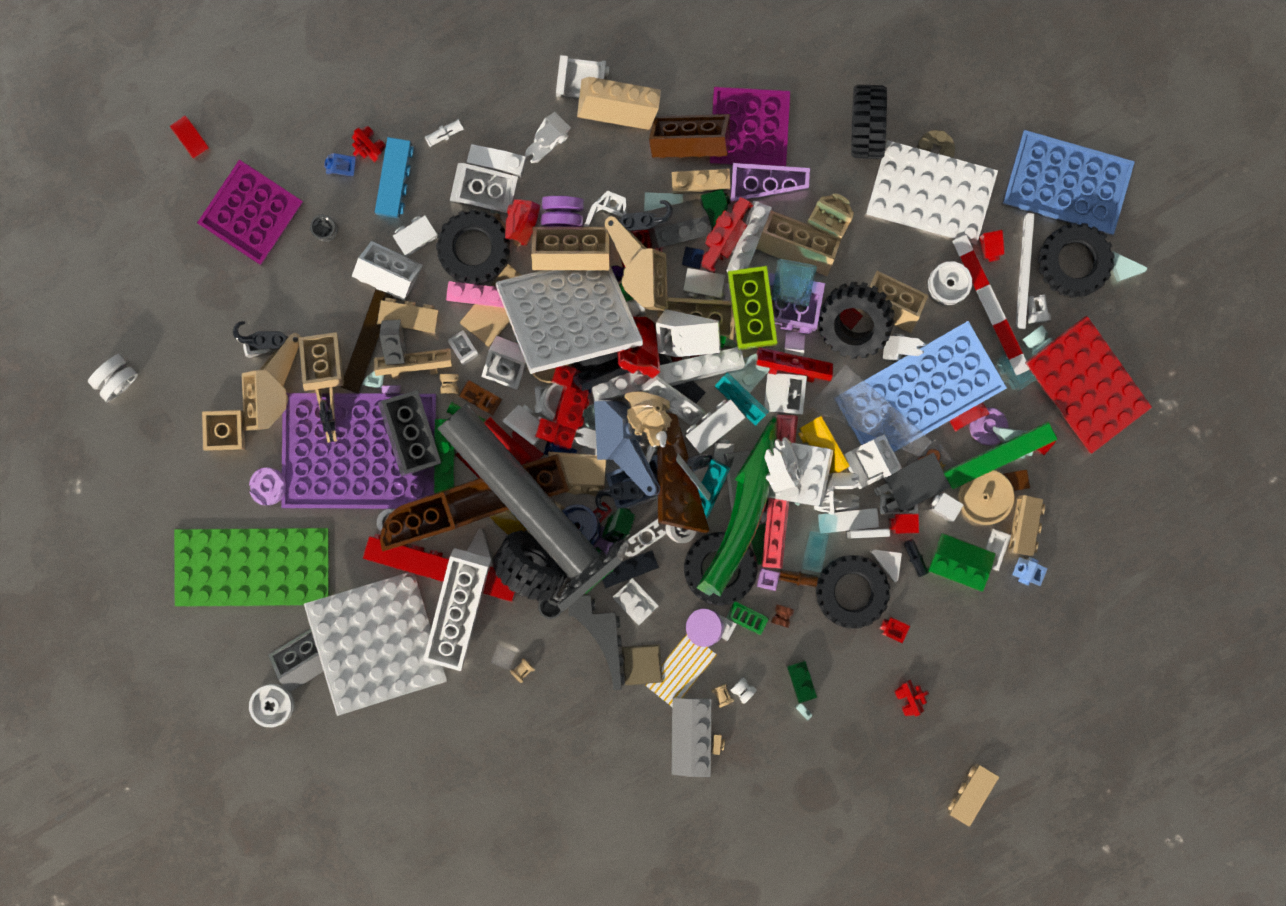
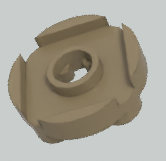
M929 131L918 142V149L931 152L933 145L936 143L937 147H941L939 150L940 155L951 158L955 155L954 141L945 131Z

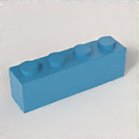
M387 137L375 207L376 215L399 219L400 214L404 212L405 203H402L403 195L406 196L408 184H405L406 176L409 177L411 172V165H408L409 158H413L414 147L411 141Z

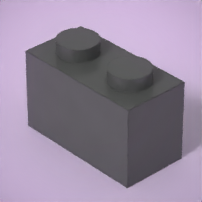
M401 319L381 321L380 340L385 364H405L406 344Z

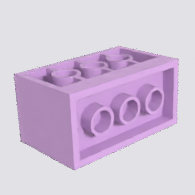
M768 273L775 325H780V329L792 331L793 328L800 329L799 332L804 334L815 332L818 325L825 283ZM779 301H783V303L786 304V306H784L783 309L779 308V305H777ZM799 304L805 308L802 312H799L796 308Z

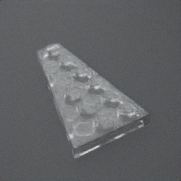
M847 364L807 407L874 437L885 434L890 444L917 456H920L932 443L924 433Z

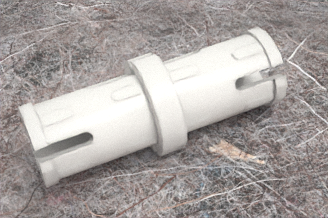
M457 119L444 127L443 125L440 126V129L425 136V139L429 146L432 147L444 139H450V136L464 130L460 120Z

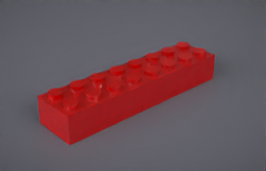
M381 535L369 536L363 559L444 582L450 555L448 558L443 557V553L436 550H430L429 553L424 551L425 547L412 544L411 547L402 545L382 552ZM489 567L483 594L511 602L514 601L516 592L511 591L507 585L501 582V579L496 575V571H494V567Z

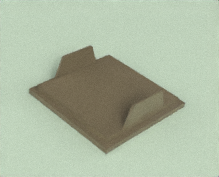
M660 644L622 647L625 685L663 682Z

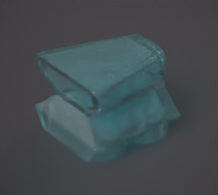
M779 259L771 299L800 306H809L817 266Z

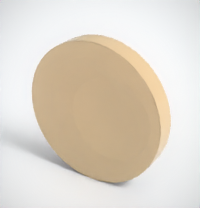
M993 470L960 486L958 499L963 504L961 510L967 518L977 524L992 525L1002 521L1010 514L1015 502V492L1010 480L1002 473Z

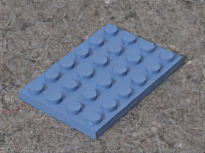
M1024 130L1003 204L1070 224L1086 223L1089 227L1094 226L1098 228V232L1113 236L1135 161Z

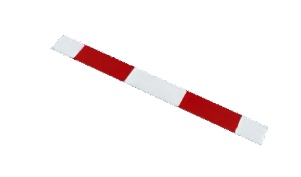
M967 235L953 240L963 265L970 272L973 286L1016 376L1028 371L1029 368L1025 364L1026 359Z

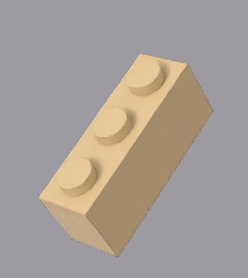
M729 169L672 172L671 175L673 194L714 192L721 189L723 191H730Z
M385 298V301L381 300L377 324H381L383 320L401 319L402 328L435 333L438 310L434 309L435 306L423 304V307H417L415 302L409 301L399 304L396 303L397 299Z
M979 764L970 768L967 774L969 776L966 783L962 782L957 790L959 793L957 798L952 799L947 807L949 815L969 827L999 779V776Z

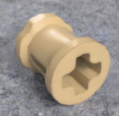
M525 658L521 660L522 662L514 670H510V673L520 683L523 682V679L531 671H535L534 667Z
M726 683L711 690L719 702V708L734 701L729 695Z

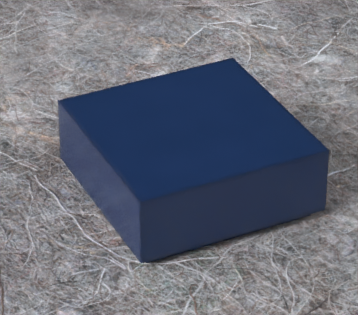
M685 246L682 266L700 269L704 250Z

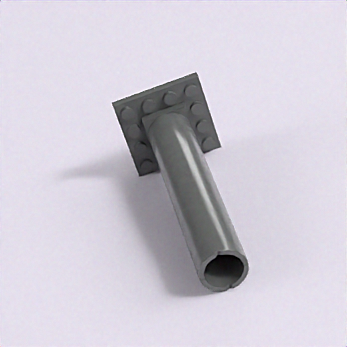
M467 403L437 428L570 577L571 580L566 584V587L563 589L564 591L561 593L562 596L559 598L558 607L562 612L622 562L629 545L624 540L620 543L616 541L609 547L607 554L603 550L598 552Z

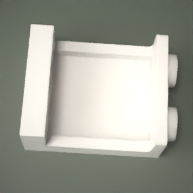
M560 55L556 96L579 99L581 79L586 77L608 78L609 66H606V61L596 62L570 59L568 56Z
M885 434L844 454L850 466L848 467L850 473L859 475V480H857L859 481V489L902 469Z

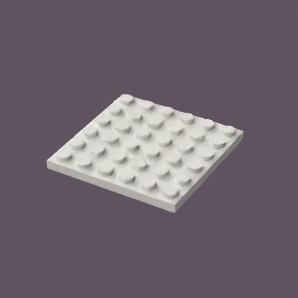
M610 264L609 270H542L496 282L497 291L530 374L643 344L641 335Z
M408 572L304 604L337 716L447 682L441 665L423 661L431 627L414 573Z

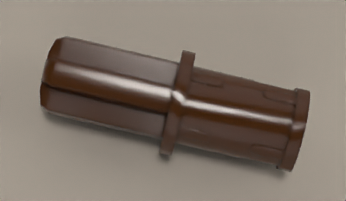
M782 569L779 579L781 581L797 583V586L800 584L816 588L818 576L801 573V571L798 573Z

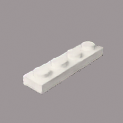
M753 201L754 206L750 209L745 222L747 227L736 245L726 272L749 268L772 207Z
M658 376L653 379L650 378L641 386L643 392L669 400V411L677 414L679 418L691 426L706 415L704 409Z

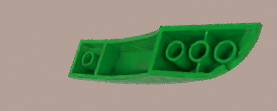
M772 416L734 479L737 481L735 501L726 533L714 559L696 587L708 596L712 593L721 596L747 552L761 520L770 490V483L766 479L770 472L765 460L766 450L770 449L774 455L773 449L777 439V418L775 416Z

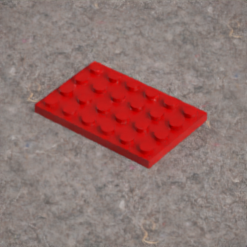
M1088 316L1083 317L1025 362L1090 454L1152 408Z

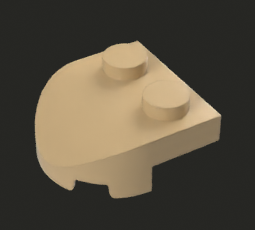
M842 195L822 196L807 223L841 241L853 218L854 211L850 207L849 200Z

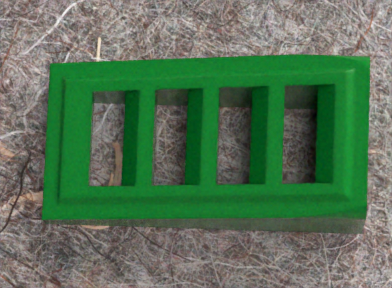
M738 602L732 604L726 616L727 619L759 635L762 634L769 620L768 617ZM737 607L741 608V610L737 618L735 619L733 618V615ZM744 611H747L748 613L744 621L741 622L740 619ZM751 614L755 615L751 625H748L747 622ZM758 618H761L762 620L758 628H754Z

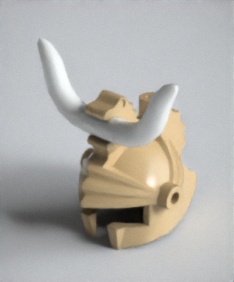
M629 392L625 394V398L631 407L627 410L628 423L635 429L634 433L640 436L643 431L646 432L648 442L650 443L646 453V459L649 464L656 447L660 445L665 447L667 434L665 431H667V427L671 426L670 423L672 422V419L666 413V409H670V401L646 392Z

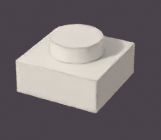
M719 615L724 624L721 638L728 641L737 624Z

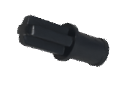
M914 539L905 541L904 545L910 556L909 562H912L917 576L922 577L928 574L929 571L922 558L923 554L920 555Z

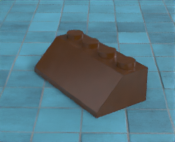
M730 114L655 116L649 136L652 158L728 156L730 146Z

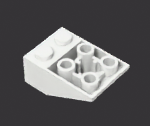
M665 309L656 322L658 353L682 357L720 353L721 351L718 320Z

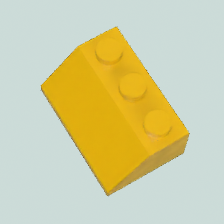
M822 416L799 428L800 433H798V436L803 444L806 442L809 446L834 450L829 474L839 473L850 467Z

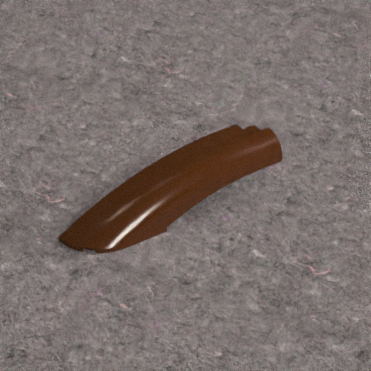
M559 454L522 465L549 497L570 491L571 488ZM482 478L457 485L396 508L387 517L381 530L380 542L382 552L454 530L509 509Z

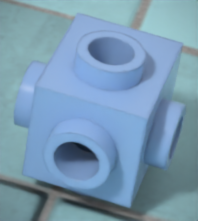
M1019 557L1012 575L1018 577V582L1029 586L1030 583L1041 586L1048 568L1039 565V561L1034 558L1028 557L1026 560Z

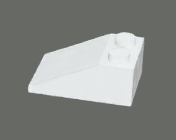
M458 163L450 201L508 214V205L512 204L518 177L466 163Z
M518 405L502 422L537 447L541 439L534 436L538 429L539 419L542 417L539 416L537 419L531 415L534 411L526 405L523 407Z

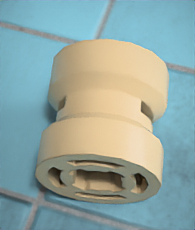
M440 374V381L442 382L440 394H459V388L457 387L459 374Z

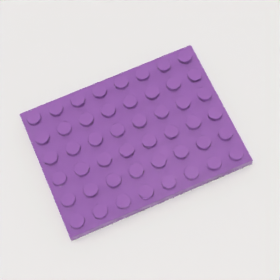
M286 393L288 404L286 410L282 413V475L285 479L286 489L281 499V508L396 509L408 502L434 494V466L401 477L378 403L402 394L334 393L337 441L327 443L326 432L323 431L320 419V407L316 393ZM321 393L323 400L328 404V408H331L330 393ZM419 394L435 442L436 394Z

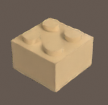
M243 411L202 412L203 450H245Z

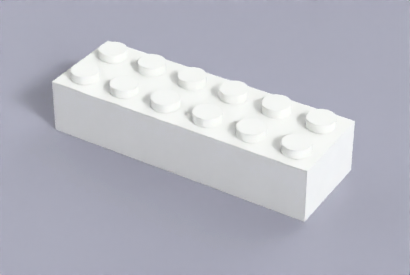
M456 548L453 549L449 558L423 661L461 671L467 655L491 558Z

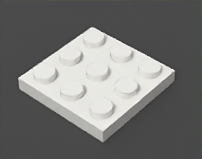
M791 443L801 473V481L796 487L774 492L770 485L768 498L822 507L834 450Z

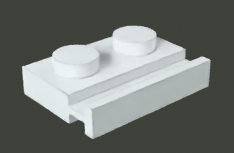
M633 578L612 597L638 625L658 607V604Z

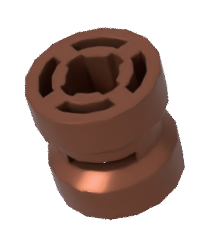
M776 604V613L772 617L771 623L789 628L791 623L790 617L793 616L794 609Z

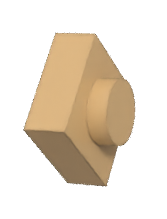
M713 733L712 754L720 755V750H724L725 739H721V734Z

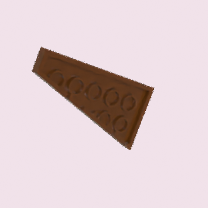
M666 412L672 419V422L670 423L671 426L667 427V431H665L667 434L665 447L657 446V482L660 486L658 494V523L707 533L710 530L698 488L676 460L678 454L685 463L689 458L677 414Z

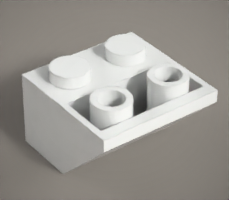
M767 373L764 407L769 412L803 415L807 376Z

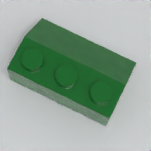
M941 533L928 565V571L983 592L996 553Z

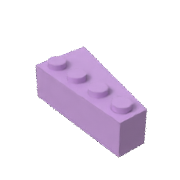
M733 163L730 203L737 202L740 197L749 200L808 189L810 168Z

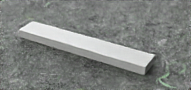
M1030 213L1024 216L1015 325L1017 330H1024L1026 328L1034 214Z

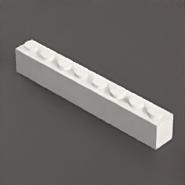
M735 347L720 351V353L706 354L661 365V372L657 376L670 386L743 369L745 363L742 351ZM636 371L634 374L627 373L608 382L596 385L591 388L593 401H611L624 398L625 394L629 392H643L641 386L651 377Z

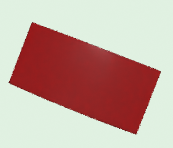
M186 115L169 125L193 159L209 148Z

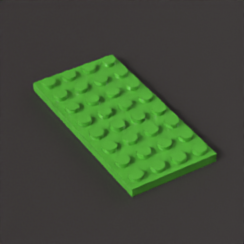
M329 528L174 529L175 606L304 605L305 603L329 596Z

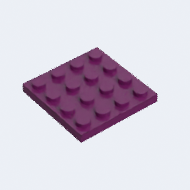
M714 87L712 115L730 114V146L728 156H710V164L733 165V163L786 166L790 91Z
M238 160L197 224L262 266L304 202L246 163Z

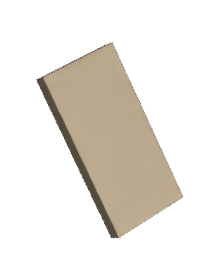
M508 264L490 286L496 287L497 281L522 275ZM474 304L459 323L490 347L495 337L503 332L510 321L505 308Z

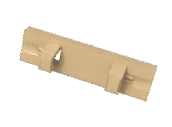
M450 348L406 354L405 364L386 365L384 357L374 358L375 376L391 374L392 379H400L399 373L427 369L430 370L431 375L438 374L437 368L452 366Z

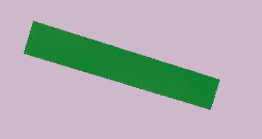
M1048 421L944 471V474L952 489H955L1058 439Z

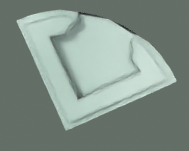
M374 371L365 378L363 385L382 389L385 375L375 376Z
M798 703L795 706L807 721L812 717L811 712L802 703Z

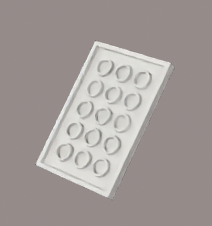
M887 140L885 156L880 162L866 214L954 239L967 235L970 243L977 245L998 170Z

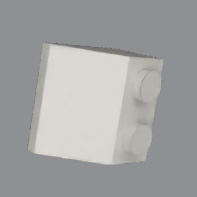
M496 336L489 349L481 377L517 390L527 366L519 344Z

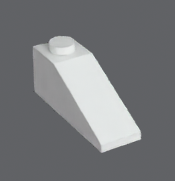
M471 144L466 163L522 178L527 159L526 156Z

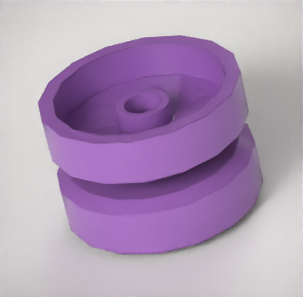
M570 196L542 197V208L546 211H551L541 215L542 226L583 227V216L574 212L584 210V199Z

